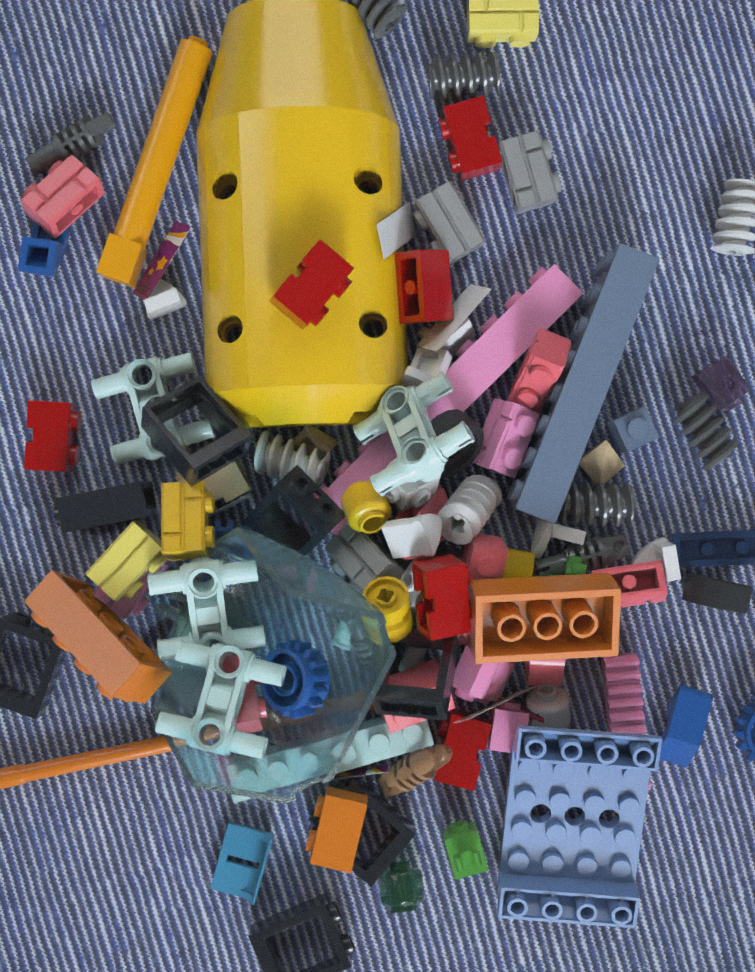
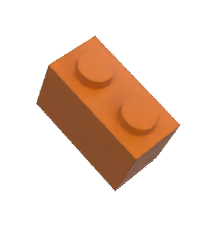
M327 786L325 797L318 795L313 816L320 819L317 831L310 829L305 851L312 852L310 864L347 873L352 872L367 809L368 795Z

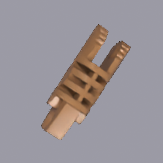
M441 743L432 748L415 750L393 764L388 769V772L378 779L385 797L388 798L402 792H409L432 778L436 770L443 767L452 758L453 753L450 746Z

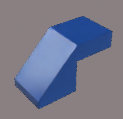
M33 221L31 237L22 236L17 271L54 277L67 250L70 226L56 239H53L41 226Z
M679 685L667 706V727L661 735L660 760L687 768L700 747L713 701V694Z

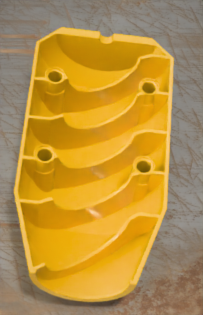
M341 0L248 1L235 7L227 15L196 134L205 381L246 428L355 425L378 411L377 408L380 405L382 396L387 390L394 386L405 387L401 379L405 369L408 367L407 324L399 323L394 254L404 252V245L384 259L376 225L403 207L400 128L364 20L360 17L357 8ZM369 186L375 188L378 193L366 194L361 189ZM235 191L229 198L223 199L226 193ZM321 239L354 267L348 275V278L353 282L339 298L333 294L326 302L325 306L330 310L316 327L309 323L302 330L272 305L269 300L291 273L296 277L302 273L296 267L317 241ZM376 322L383 328V334L378 338L368 337L363 332L364 327L368 323ZM234 327L243 328L240 337L235 342L229 343V331Z

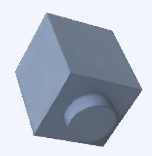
M645 406L636 408L606 422L620 453L630 452L660 438Z

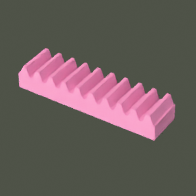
M631 652L621 653L618 656L601 657L608 732L645 734V714L642 708L644 702L641 697L642 686L640 684L641 673L638 667L640 660L637 654ZM650 780L648 790H650V788L652 787Z

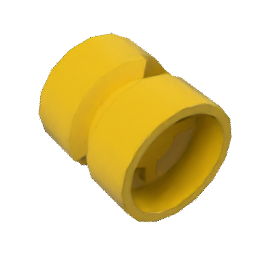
M390 576L378 577L370 581L362 593L369 632L375 639L385 643L398 642L406 638L413 627L407 586L398 578Z

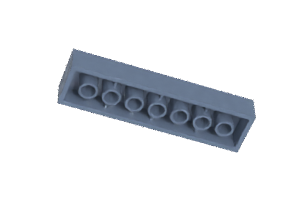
M619 243L612 251L607 250L605 256L600 257L594 271V276L598 277L597 283H594L592 289L588 288L581 305L582 308L586 309L584 316H581L579 321L576 320L571 329L569 339L573 341V344L567 355L566 365L545 404H548L545 414L539 417L533 432V436H536L532 447L527 448L520 465L523 468L519 480L513 479L509 487L506 499L511 501L508 507L540 520L556 524L660 258Z

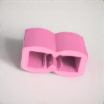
M466 645L455 669L453 687L456 690L454 694L470 702L476 700L486 705L489 704L490 700L499 702L516 663L475 664L469 645Z

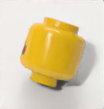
M371 481L353 483L345 490L341 497V508L345 513L346 520L349 526L357 532L375 533L382 529V526L391 516V506L386 495L381 496L374 489Z

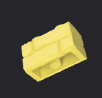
M467 0V43H475V46L478 48H491L496 45V42H510V46L516 48L529 46L530 42L536 41L539 33V0Z
M132 521L85 574L114 601L118 602L124 597L130 600L144 585L139 580L148 571L155 573L166 562L165 557L161 553V539L154 535L141 521Z

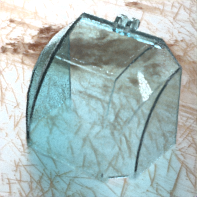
M236 527L217 539L215 547H209V558L213 560L219 559V561L223 560V564L255 559L258 581L226 585V589H223L227 626H231V629L263 625L266 647L244 649L252 651L253 654H256V658L266 660L269 651L276 650L277 643L300 639L301 642L310 641L311 648H319L321 655L328 663L330 672L329 694L323 700L324 705L315 708L314 715L290 719V716H280L279 710L272 709L265 698L268 717L261 718L263 730L250 732L251 734L268 738L263 759L234 752L223 756L191 748L186 744V740L163 735L192 788L289 804L297 799L296 794L319 781L325 784L333 780L397 654L390 642L385 627L386 620L384 614L360 592L317 562L292 548L261 534ZM202 572L196 575L195 580L206 582L212 576L209 573ZM183 591L164 593L165 596L172 600L183 602L180 610L172 605L158 603L153 611L161 617L175 621L167 638L189 636V632L192 631L187 594L183 595ZM209 639L203 644L212 647L213 644L220 643V641ZM175 659L163 661L172 673L152 695L151 713L155 721L157 722L161 711L193 718L196 715L207 674L206 668L179 662ZM261 684L256 685L258 697L264 696ZM211 725L205 729L204 741L209 746L215 745L220 739V734L217 726Z

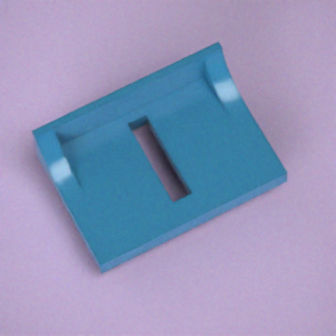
M229 821L210 889L241 897L255 905L275 834ZM230 855L259 863V867L227 860Z

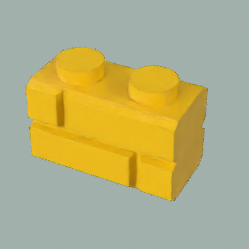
M202 481L192 487L188 482L161 484V553L166 560H193L200 556L209 557V547H215L214 526H208V513H214L215 511L213 492H208L205 483Z

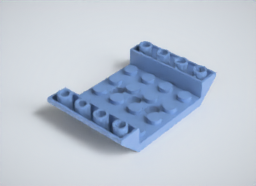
M518 725L511 745L498 864V918L636 928L640 896L635 880L650 772H658L662 745L661 736ZM538 804L546 805L549 808L548 812L542 816H535L530 811ZM571 807H579L583 810L582 814L577 818L571 819L565 816V812ZM611 809L617 812L616 817L610 821H603L599 818L600 814L605 810Z

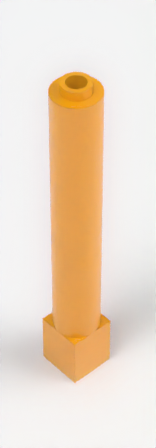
M189 36L188 39H181L114 232L113 234H108L96 269V273L103 278L134 289L148 252L145 248L213 55V52L208 48L209 43L199 37Z

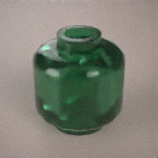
M409 861L392 862L389 866L390 870H385L379 877L381 904L389 907L390 913L418 910L417 905L425 900L422 871L419 868L410 867Z

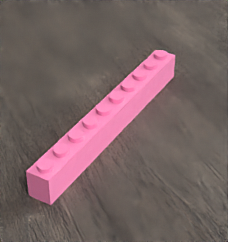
M555 264L549 270L542 266L528 280L532 286L523 295L517 291L504 304L508 310L499 319L492 315L479 328L483 335L475 343L468 339L455 352L459 358L448 368L446 373L454 391L449 392L428 406L427 414L430 421L447 410L458 409L464 412L530 347L539 329L547 330L584 294ZM388 431L384 432L377 440L374 438L367 444H362L357 449L361 455L353 463L347 459L333 473L337 479L328 488L324 484L319 486L340 508L341 497L346 489L358 481H371L370 476L385 469L391 461L398 457ZM313 493L314 497L319 498L316 493ZM346 517L331 531L335 536L339 535V531L347 523Z

